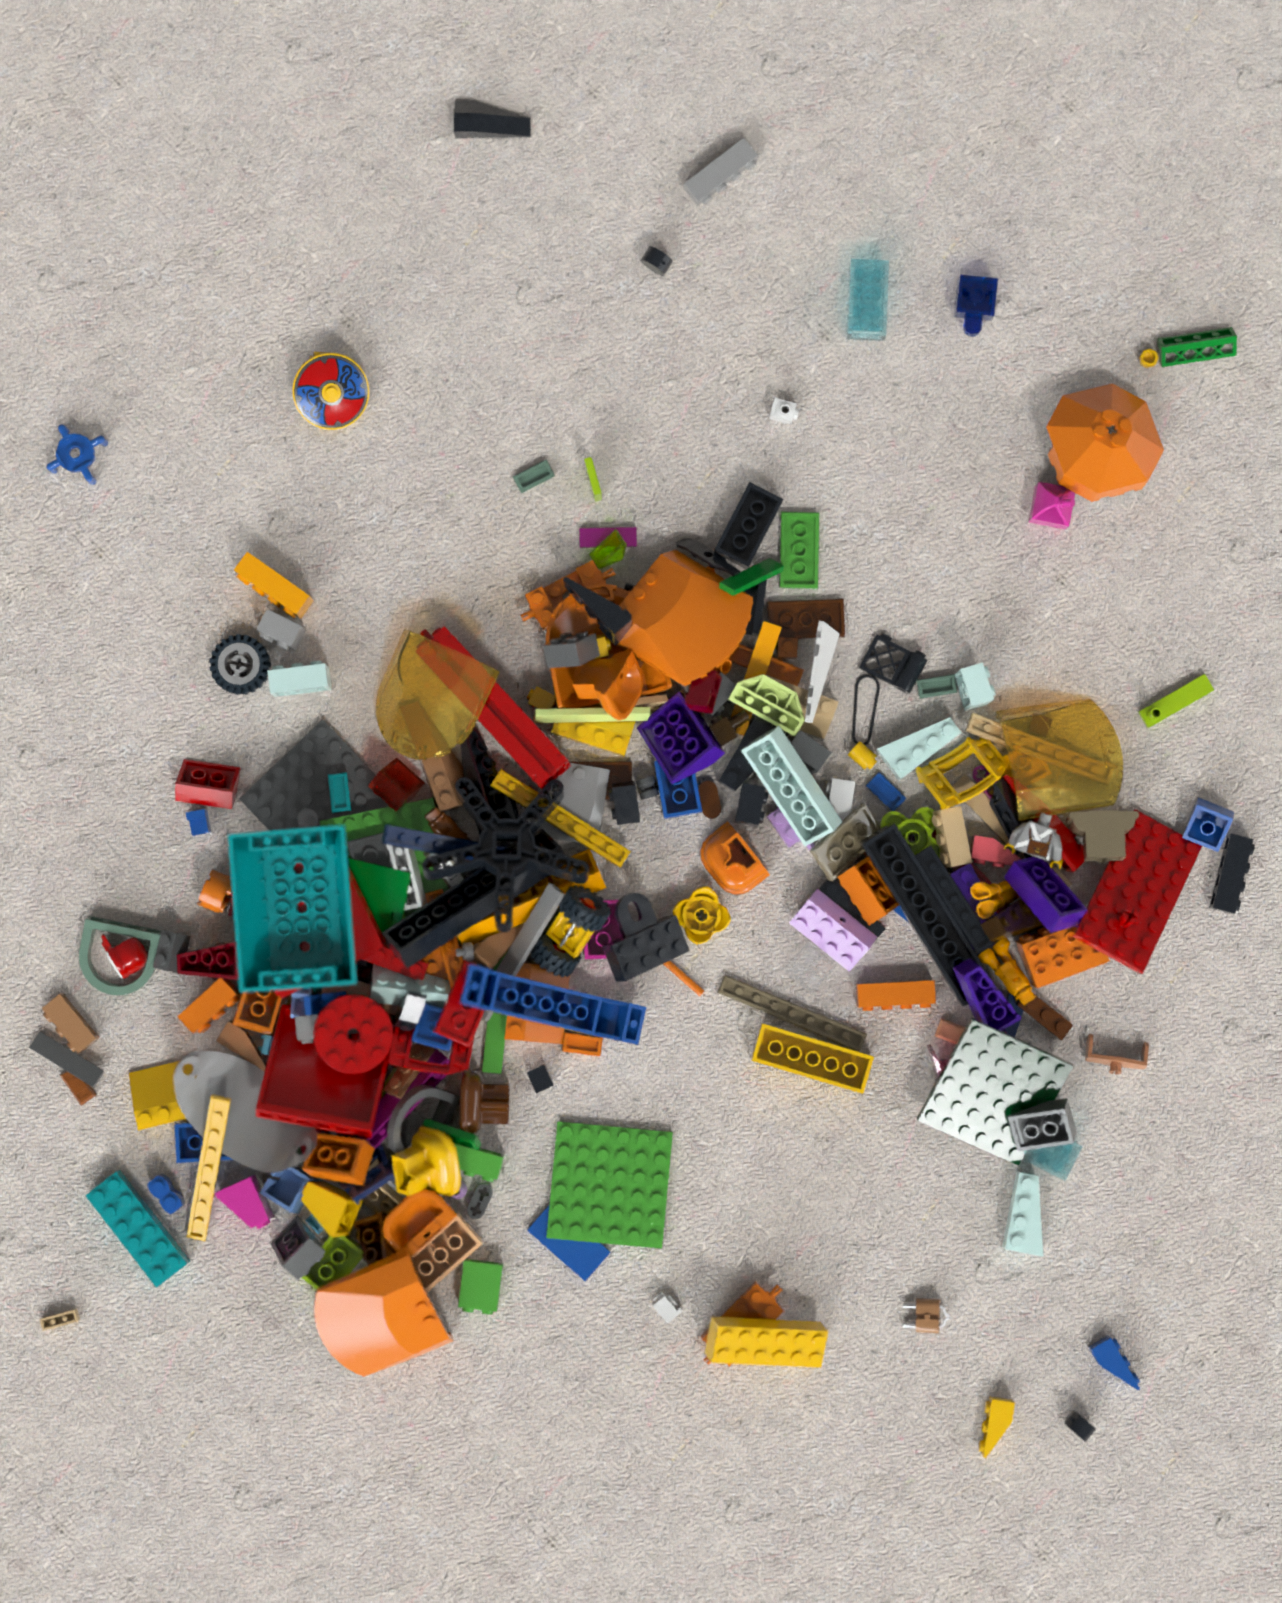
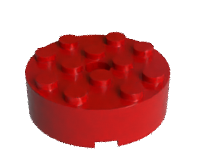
M346 995L329 1002L318 1014L313 1028L314 1045L321 1059L333 1069L347 1074L364 1073L379 1065L387 1056L393 1039L392 1024L386 1011L374 1000L360 995ZM352 1028L358 1031V1037L354 1040H350L347 1036V1032Z

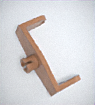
M1093 1034L1088 1035L1085 1061L1110 1066L1109 1073L1113 1074L1115 1072L1116 1075L1122 1073L1121 1067L1142 1070L1147 1067L1148 1042L1143 1043L1141 1061L1117 1056L1092 1054Z

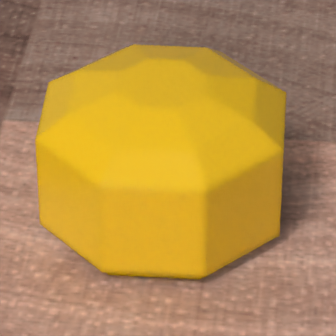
M1151 348L1143 350L1139 356L1140 365L1145 368L1154 367L1159 359L1157 352Z

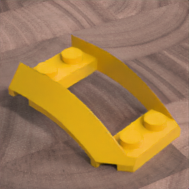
M967 737L966 741L946 755L929 762L927 766L922 768L916 767L919 784H925L941 805L940 810H944L963 803L986 790L1001 778L1009 763L991 741L979 737V740ZM974 753L990 775L976 785L957 793L943 774Z

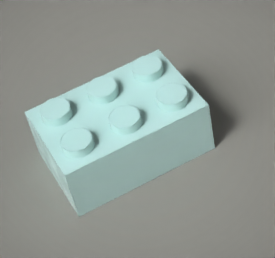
M322 661L310 662L311 665L306 666L303 663L291 664V668L273 666L272 670H267L270 694L274 697L332 690L329 667L322 663Z
M983 663L962 668L954 674L965 711L988 705L994 700L993 696H996L993 685L989 684V670L987 666L984 667Z

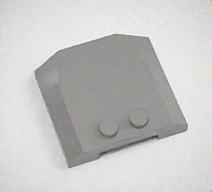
M570 763L572 766L555 779L561 781L564 786V798L558 805L600 831L610 770ZM531 779L529 787L540 793L541 789ZM533 817L527 819V821L533 822L536 820ZM546 821L536 830L537 832L543 829L553 839L579 843Z

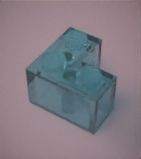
M1075 1142L1074 1144L1060 1145L1056 1147L1054 1153L1044 1148L1033 1149L1027 1162L1066 1181L1083 1146Z

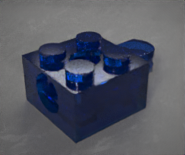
M960 274L957 280L954 317L964 318L963 330L967 336H977L982 330L983 320L992 321L995 314L998 278Z

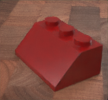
M184 759L175 782V801L232 809L237 795L241 767Z

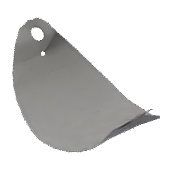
M194 1051L186 1054L178 1063L174 1073L176 1098L184 1116L203 1138L212 1094L231 1098L222 1149L224 1155L250 1168L275 1173L299 1165L314 1150L317 1144L316 1128L256 1117L255 1108L265 1073L263 1070L243 1059L222 1052ZM186 1063H190L193 1066V1071L190 1075L183 1073V1066ZM305 1145L307 1147L306 1152L302 1155L296 1154L297 1148Z

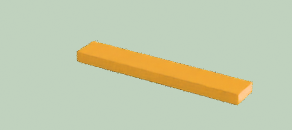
M763 621L744 680L761 674L766 675L782 628L781 626ZM735 704L731 717L745 710L751 719L752 712ZM750 721L736 728L735 732L744 736Z

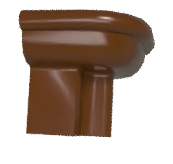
M470 1068L464 1070L461 1079L460 1130L475 1134L480 1130L482 1124H508L510 1085L484 1084L479 1074L472 1072Z

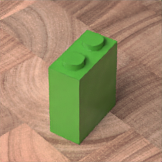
M472 1259L464 1260L458 1304L462 1311L474 1312V1309L482 1310V1314L493 1315V1312H497L503 1263Z

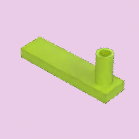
M1203 674L1142 709L1138 714L1148 729L1214 691V688L1207 676Z

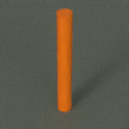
M668 961L663 964L698 996L702 995L704 990L674 963Z

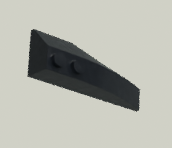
M477 727L460 730L464 777L472 781L499 819L511 818L517 820L519 813L515 801L490 786L498 772L494 767L496 766L494 759H491L486 752L488 748ZM479 802L471 803L472 806H477L479 804ZM484 816L481 819L487 821L490 817ZM477 825L479 835H481L482 831Z

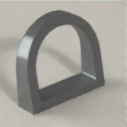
M428 1084L419 1085L409 1090L397 1103L389 1120L387 1139L391 1151L397 1154L405 1150L400 1138L401 1125L407 1111L417 1101L426 1097L440 1099L432 1121L449 1126L460 1096Z

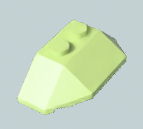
M764 674L737 682L728 700L773 725L780 726L782 730L795 737L805 721L797 693Z

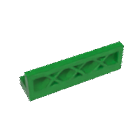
M1232 327L1157 338V346L1160 350L1161 367L1237 356V335ZM1232 343L1231 351L1223 352L1221 350L1225 344ZM1206 347L1214 348L1210 354L1202 353ZM1193 349L1195 351L1191 357L1183 355L1187 350ZM1174 352L1177 354L1172 360H1166V353Z

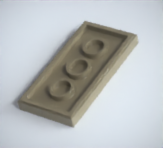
M861 803L842 820V823L833 832L827 834L810 852L827 879L834 881L865 852L859 842L881 828L866 804Z

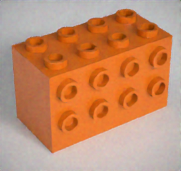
M1077 926L1052 933L1046 927L1038 929L1036 934H1024L1019 937L1020 940L1015 941L1029 982L1037 989L1110 962L1109 957L1074 938L1073 935Z

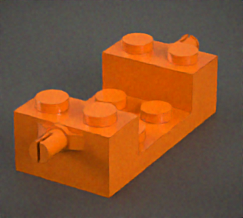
M591 560L576 568V571L565 577L585 587L595 584H606V579L616 574L613 568L602 573L596 567L594 561ZM565 577L525 594L530 610L520 614L523 622L534 617L542 630H547L552 613L559 603L563 601V594L569 592L563 584Z
M755 1281L720 1317L777 1319L784 1312V1309L775 1300V1297L782 1291V1288L776 1284L768 1292ZM709 1328L701 1336L705 1343L707 1342ZM706 1356L703 1360L706 1362L708 1357Z

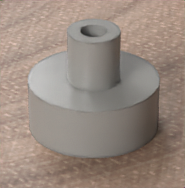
M464 942L461 949H456V957L462 956L463 960L472 962L474 958L472 942Z

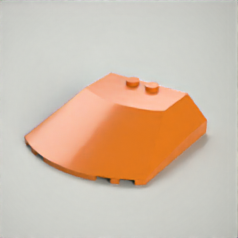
M676 549L662 553L619 605L622 610L626 609L632 615V627L617 646L625 651L632 649L635 657L681 685H689L691 681L707 676L706 673L713 668H718L735 651L744 637L745 629L751 619L753 597L744 591L735 596L719 588V584L725 580L724 578Z
M407 1249L316 1289L314 1305L315 1322L322 1342L340 1364L363 1377L403 1363L454 1341L451 1332L447 1333L428 1297Z

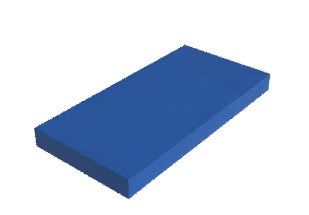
M548 1205L527 1231L580 1278L586 1281L611 1251L601 1243L546 1238L549 1216Z

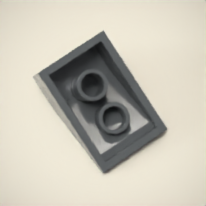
M1068 1098L1047 1101L1008 1115L1017 1151L1074 1144L1077 1131Z
M298 1215L271 1243L281 1266L297 1280H300L302 1276H306L310 1268L316 1262H319L326 1252L320 1241Z

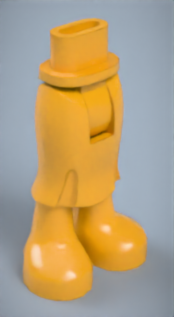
M1007 880L991 885L978 882L971 887L973 898L977 900L989 898V900L980 902L976 907L978 916L984 919L993 916L997 908L1010 904L1020 897Z
M1003 938L992 949L988 948L979 954L978 958L981 963L988 964L994 970L995 975L1001 979L1009 993L1016 1000L1019 999L1024 1006L1035 999L1036 996L1031 991L1033 988L1028 978L1017 966L1016 960H1013L1009 954L1010 942L1008 938ZM994 952H995V953L1001 958V960L1004 962V964H1003L1002 966H1001V964L999 963V961L997 960V958H996Z

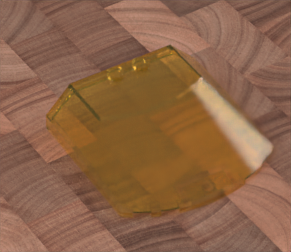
M1091 699L996 711V719H999L1002 726L1015 785L1019 820L1040 817L1041 813L1055 815L1115 804L1123 779L1122 750L1110 720Z

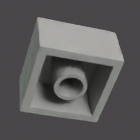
M266 609L256 629L260 632L259 636L271 643L275 640L279 647L290 651V649L296 651L306 631L301 625Z

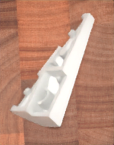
M819 621L813 664L810 673L805 722L813 723L839 638V633L824 621Z

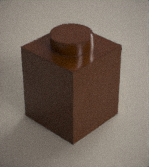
M778 638L777 659L796 660L798 638Z

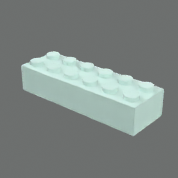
M780 726L754 739L741 750L804 846L833 832L842 823V820Z

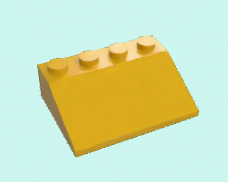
M596 705V706H591V707H586V708H603V707H602V705ZM636 721L554 723L551 733L625 757Z
M180 1061L129 1073L133 1110L138 1130L187 1119L178 1104L174 1088V1073ZM186 1063L183 1066V1073L190 1075L193 1071V1066L190 1063Z

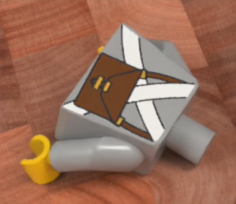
M1045 813L1040 814L1037 823L1028 821V823H1022L1014 829L1009 841L1004 846L1005 850L1008 846L1012 847V854L1019 850L1051 861V868L1053 863H1057L1059 869H1061L1063 863L1060 836L1056 833L1055 829L1049 827L1052 816Z

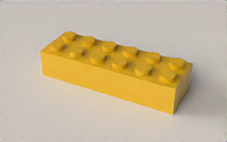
M761 1023L751 1061L864 1094L874 1056L763 1023Z
M711 1316L705 1354L711 1363L822 1367L828 1330L818 1321Z

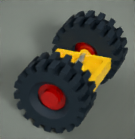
M577 885L571 886L559 904V908H561L560 913L549 930L542 932L531 950V957L535 958V963H539V967L542 969H547L546 972H553L555 976L559 974L560 977L571 975L582 958L580 957L581 951L594 931L597 932L602 928L611 914L610 907H607L608 903L604 902L602 897H598L596 892H591V889H584L583 886L578 888Z

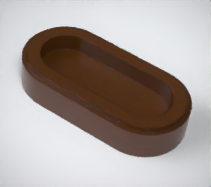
M704 781L698 788L702 812L706 818L715 819L721 813L717 786L711 781Z

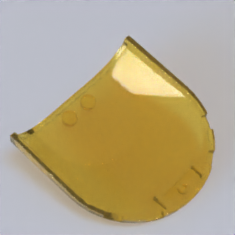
M404 629L377 694L376 717L381 734L396 752L411 759L427 760L449 754L452 748L457 744L461 745L471 733L499 675V671L449 647Z

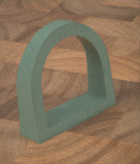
M95 916L87 917L84 923L79 950V963L83 975L94 988L109 995H126L137 991L152 977L156 968H153L161 930ZM96 929L150 940L146 967L138 979L127 984H113L97 974L91 961V949Z

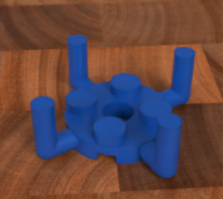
M60 424L58 430L63 438L58 443L57 459L48 463L46 468L52 474L58 472L57 467L62 466L71 473L82 472L86 481L91 485H95L97 481L88 469L95 461L94 447L99 444L105 447L108 445V441L101 435L89 440L80 434H69V429L65 425ZM74 448L80 449V455L77 458H72L70 454Z

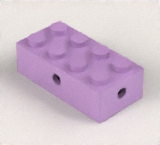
M819 889L815 890L789 922L848 971L857 964L877 939L875 934Z

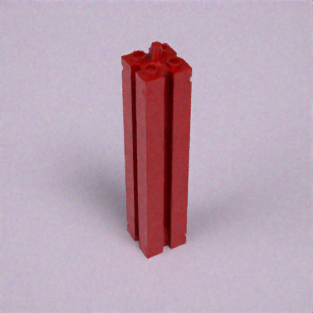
M445 626L437 628L432 635L426 629L421 631L420 635L425 641L419 644L416 653L541 790L548 782L555 780L572 766L568 759Z

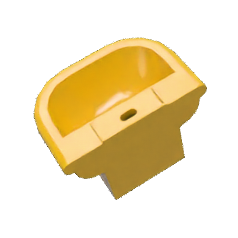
M421 1126L412 1138L411 1147L392 1155L398 1193L411 1196L426 1189L440 1195L453 1196L459 1191L461 1173L458 1154L453 1141L447 1134Z

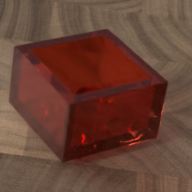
M395 758L378 772L368 787L382 798L390 808L397 812L415 797L425 782L400 759Z

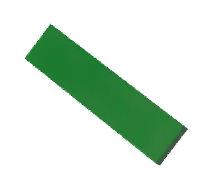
M768 558L741 571L736 576H731L721 581L719 588L735 596L783 572L784 565Z

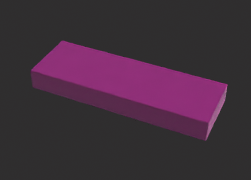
M637 527L579 528L580 548L637 547Z

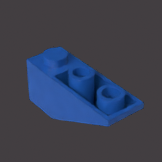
M1107 1335L1088 1346L1098 1365L1136 1390H1140L1138 1385L1140 1380L1135 1372L1131 1373L1129 1370L1130 1363L1125 1355L1121 1356L1119 1352L1121 1347L1115 1338L1112 1339Z

